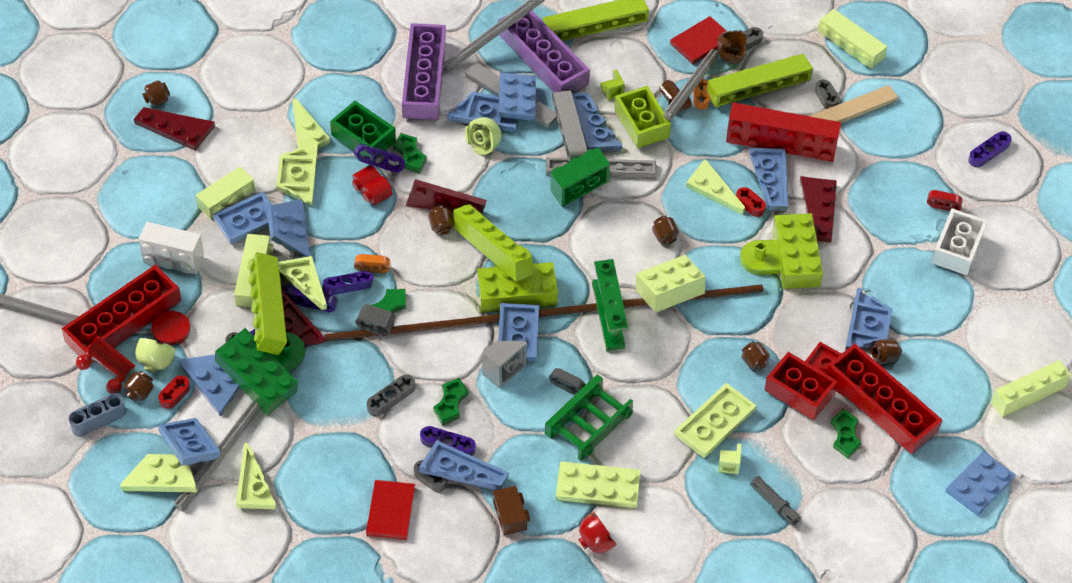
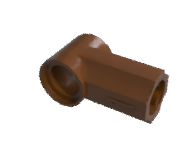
M670 80L664 81L659 87V91L668 101V105H670L680 91L675 83ZM688 97L677 113L692 107L690 97Z

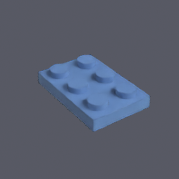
M500 72L498 117L534 121L536 76Z
M261 192L213 214V219L229 243L233 244L246 238L247 234H255L269 227L267 209L272 204L265 194Z
M500 303L498 341H525L527 343L528 361H536L539 305Z
M197 418L159 425V433L182 466L220 458L221 451Z
M983 451L946 488L945 492L978 516L1014 480L1016 474Z

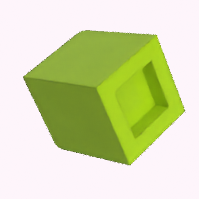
M616 69L613 70V79L601 82L600 87L606 99L611 100L615 99L616 95L624 93L625 83Z

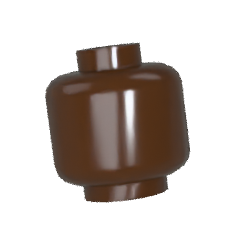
M160 80L145 85V93L142 94L146 104L150 102L153 107L167 102L168 96H170L166 83H162Z
M437 206L431 209L428 219L432 231L440 235L450 233V230L455 225L451 210L445 208V206Z
M664 215L653 222L652 232L659 243H667L669 245L677 240L676 237L680 230L672 217Z
M894 339L877 340L871 349L873 359L880 365L895 364L902 354L901 346Z
M752 341L741 350L743 352L741 358L751 370L757 368L762 370L769 364L767 360L770 358V353L761 342Z
M142 371L133 373L124 384V388L127 391L126 396L133 401L137 399L145 400L154 388L153 379Z

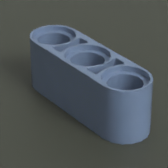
M114 393L73 411L68 418L72 433L76 436H82L124 417L126 408L123 397L120 394Z

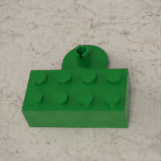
M244 328L215 351L214 361L253 401L259 403L261 410L268 416L297 392L299 382L290 373L303 362L305 346L297 335L286 332L287 343L279 355L258 351L254 336Z

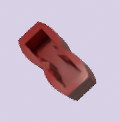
M368 165L352 175L354 189L360 191L365 201L370 202L374 206L393 195L390 183L372 165Z

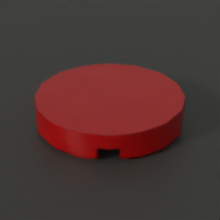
M166 311L159 314L151 325L152 335L155 341L161 345L163 343L174 346L173 344L176 343L180 344L188 338L191 332L188 318L177 311Z

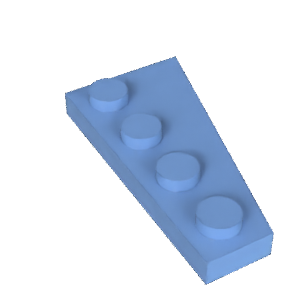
M572 93L587 151L594 150L597 147L601 151L621 150L623 145L620 141L616 140L615 133L612 129L608 128L605 118L600 116L598 108L589 94Z
M749 148L748 153L768 210L787 211L786 149Z
M439 441L435 442L418 470L420 473L492 490H500L509 476V472Z

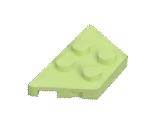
M318 142L312 143V146L305 149L300 147L292 152L283 153L279 157L277 190L297 200L302 199L303 203L313 206Z
M147 454L120 484L122 491L197 492L190 465L182 466L175 454Z

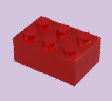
M787 352L766 377L764 391L810 419L815 420L835 395L838 381L792 353Z

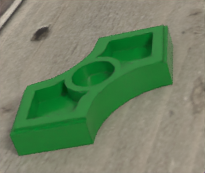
M400 133L393 148L403 156L405 161L404 169L420 174L427 162V156L417 149L418 139L416 137Z
M386 289L383 299L372 304V306L392 313L405 309L406 289Z
M460 378L442 385L443 398L433 407V412L442 426L460 418L459 403L468 396V391Z
M843 408L831 419L830 424L837 432V439L833 444V448L849 459L861 448L862 443L855 434V427L859 419Z

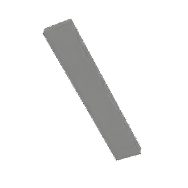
M477 62L465 71V77L499 97L500 76ZM538 100L535 101L534 120L548 129L557 120L555 111Z
M546 157V176H550V172L554 168L567 164L568 158ZM607 159L610 163V178L656 179V161Z

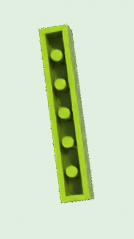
M615 0L542 17V21L561 41L647 22L649 9L645 0Z
M804 53L708 80L706 91L713 105L719 107L810 81L813 67Z
M470 204L454 210V229L515 282L532 276L531 255Z
M256 252L247 265V269L250 272V298H252L253 303L251 311L254 314V341L258 351L279 355L286 345L287 339L278 257Z

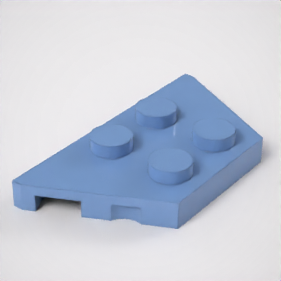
M471 92L464 101L457 105V109L454 112H449L447 115V120L466 124H470L471 121L477 118L487 117L494 120L501 130L516 132V124H514L513 118L498 117V96Z
M302 199L271 205L267 209L270 239L282 245L290 252L293 250L303 255L302 258L309 257L310 252Z
M858 287L845 351L854 343L862 349L872 347L877 340L887 339L893 309L886 304H882L873 296L871 298L868 297Z
M215 355L180 359L178 361L179 366L218 415L221 416L224 413L225 406L228 402L231 403L240 387L214 361Z

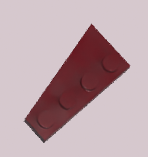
M143 107L134 118V124L195 151L215 127L214 121Z
M800 176L799 181L806 204V213H812L816 239L820 242L831 243L837 180Z
M415 179L406 206L423 209L445 206V208L450 209L454 213L455 209L470 204L482 214L487 200Z

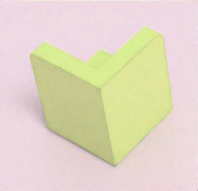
M737 444L736 451H720L718 472L739 474L741 444Z

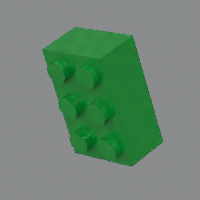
M356 100L330 121L331 135L353 151L360 144L386 151L396 142L395 127ZM366 151L360 152L361 156L366 155L370 157L371 155Z
M599 147L594 150H588L584 155L573 158L567 164L558 166L550 172V191L561 207L609 183L610 163Z

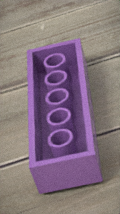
M530 11L499 34L553 92L571 90V93H574L589 85L590 69L533 11Z
M411 23L402 97V118L439 120L446 48V25Z

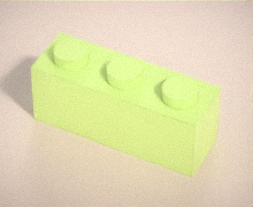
M238 167L196 194L197 207L209 219H213V214L237 204L255 192L254 179L244 169Z

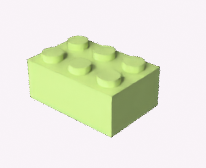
M686 255L636 273V291L656 313L705 294V275Z

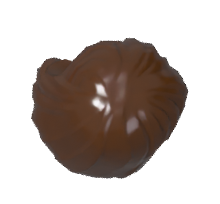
M742 30L725 31L720 34L717 39L718 53L724 62L738 64L746 57L747 34H744Z

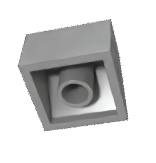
M496 341L491 346H487L482 352V375L498 388L502 387L527 365V343L525 341Z

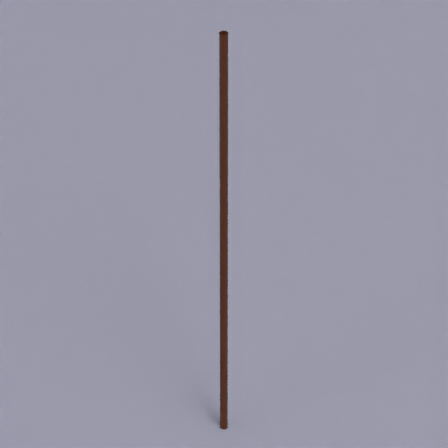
M763 285L706 290L705 294L690 300L763 292ZM643 298L622 300L624 308L648 305ZM596 303L539 309V317L597 311ZM500 314L393 326L390 334L499 322ZM355 330L325 334V341L380 335L366 330Z

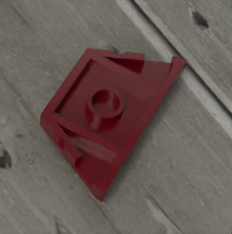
M281 289L286 332L297 335L303 341L305 347L324 343L326 338Z

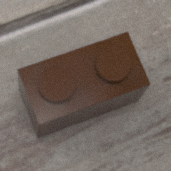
M516 486L492 491V502L503 536L526 531L530 516L528 510L523 508L524 498L522 492L518 493Z

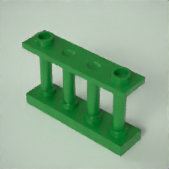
M614 259L594 261L597 279L592 280V287L606 351L624 349L625 340L622 330L628 329Z
M597 374L545 423L544 434L550 439L555 434H561L578 447V460L581 461L585 457H589L593 453L594 448L624 419L630 418L633 413V400L630 398L624 405L603 390V378ZM599 396L618 411L609 417L590 401L594 397ZM581 409H587L603 421L604 424L597 430L578 416L577 413ZM568 421H573L592 436L583 442L567 430L564 425Z

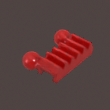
M97 336L85 351L86 353L76 358V366L80 370H87L92 364L91 359L97 361L99 365L116 377L106 383L107 392L118 394L122 389L121 383L125 381L126 375L136 365L100 336Z

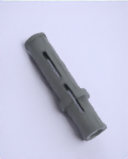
M756 476L752 480L750 486L775 508V512L778 515L781 514L792 526L799 522L798 519H801V516L789 506L790 503L787 500L784 501L760 476Z

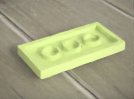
M725 383L674 431V436L705 458L756 410L757 405Z
M560 461L556 500L637 509L640 470Z

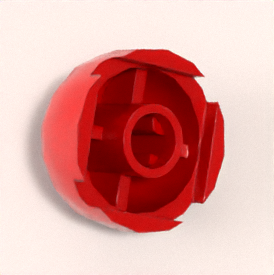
M592 512L582 520L579 525L581 538L578 540L584 549L589 548L592 552L599 554L605 553L617 546L595 512Z

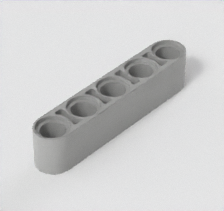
M571 90L552 93L553 106L568 162L587 152Z

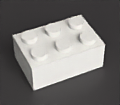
M951 209L934 250L931 263L968 275L988 220Z
M146 222L138 239L143 262L166 269L182 271L186 274L197 275L204 260L201 234Z

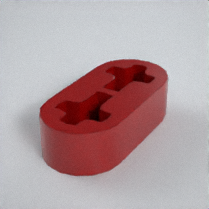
M741 187L737 190L736 197L745 206V210L755 217H760L765 213L766 203L755 192L747 187Z
M931 190L928 193L927 204L933 208L951 211V209L960 211L963 199L957 194Z
M176 376L159 393L158 398L162 408H173L190 391V383L187 377Z

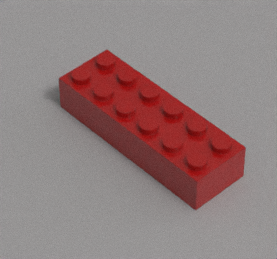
M732 103L726 142L752 148L786 149V154L834 162L841 122Z
M154 265L61 328L64 341L78 356L86 353L85 351L97 336H100L114 348L152 322L159 314L168 311L181 302L179 287L162 270Z
M854 343L828 365L825 374L838 381L837 389L911 455L938 433L943 420L857 344Z

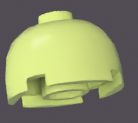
M477 118L471 121L465 128L466 142L475 148L473 151L477 154L486 155L495 150L501 142V129L490 118Z
M140 338L136 345L135 354L139 364L145 366V371L155 373L156 370H164L171 365L176 349L165 343L161 345L155 340Z

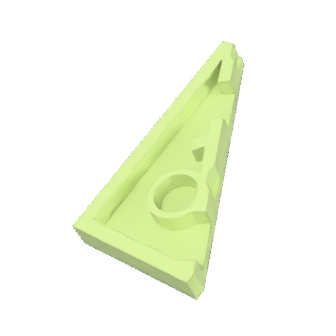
M297 99L292 100L298 148L302 147V149L312 146L314 142H318V149L329 144V136Z
M704 159L687 181L686 187L743 214L745 206L707 160Z
M312 256L278 262L281 275L321 310L327 309Z
M244 443L236 507L276 510L275 500L272 498L252 448H250L248 443Z

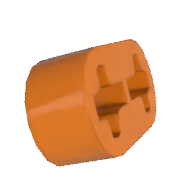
M702 79L693 91V104L698 109H706L710 103V96L706 91L708 84L706 79Z
M359 254L355 256L354 268L358 271L371 273H387L390 269L391 261L388 257L382 255Z

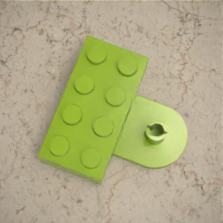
M812 213L774 215L772 228L774 239L751 241L745 244L741 250L740 262L746 271L756 275L780 274L783 289L821 287L823 271Z
M519 245L523 250H525L529 255H531L528 249ZM532 261V276L517 282L495 263L494 267L477 268L481 313L500 311V303L539 305V308L558 306V289L553 262L533 264Z

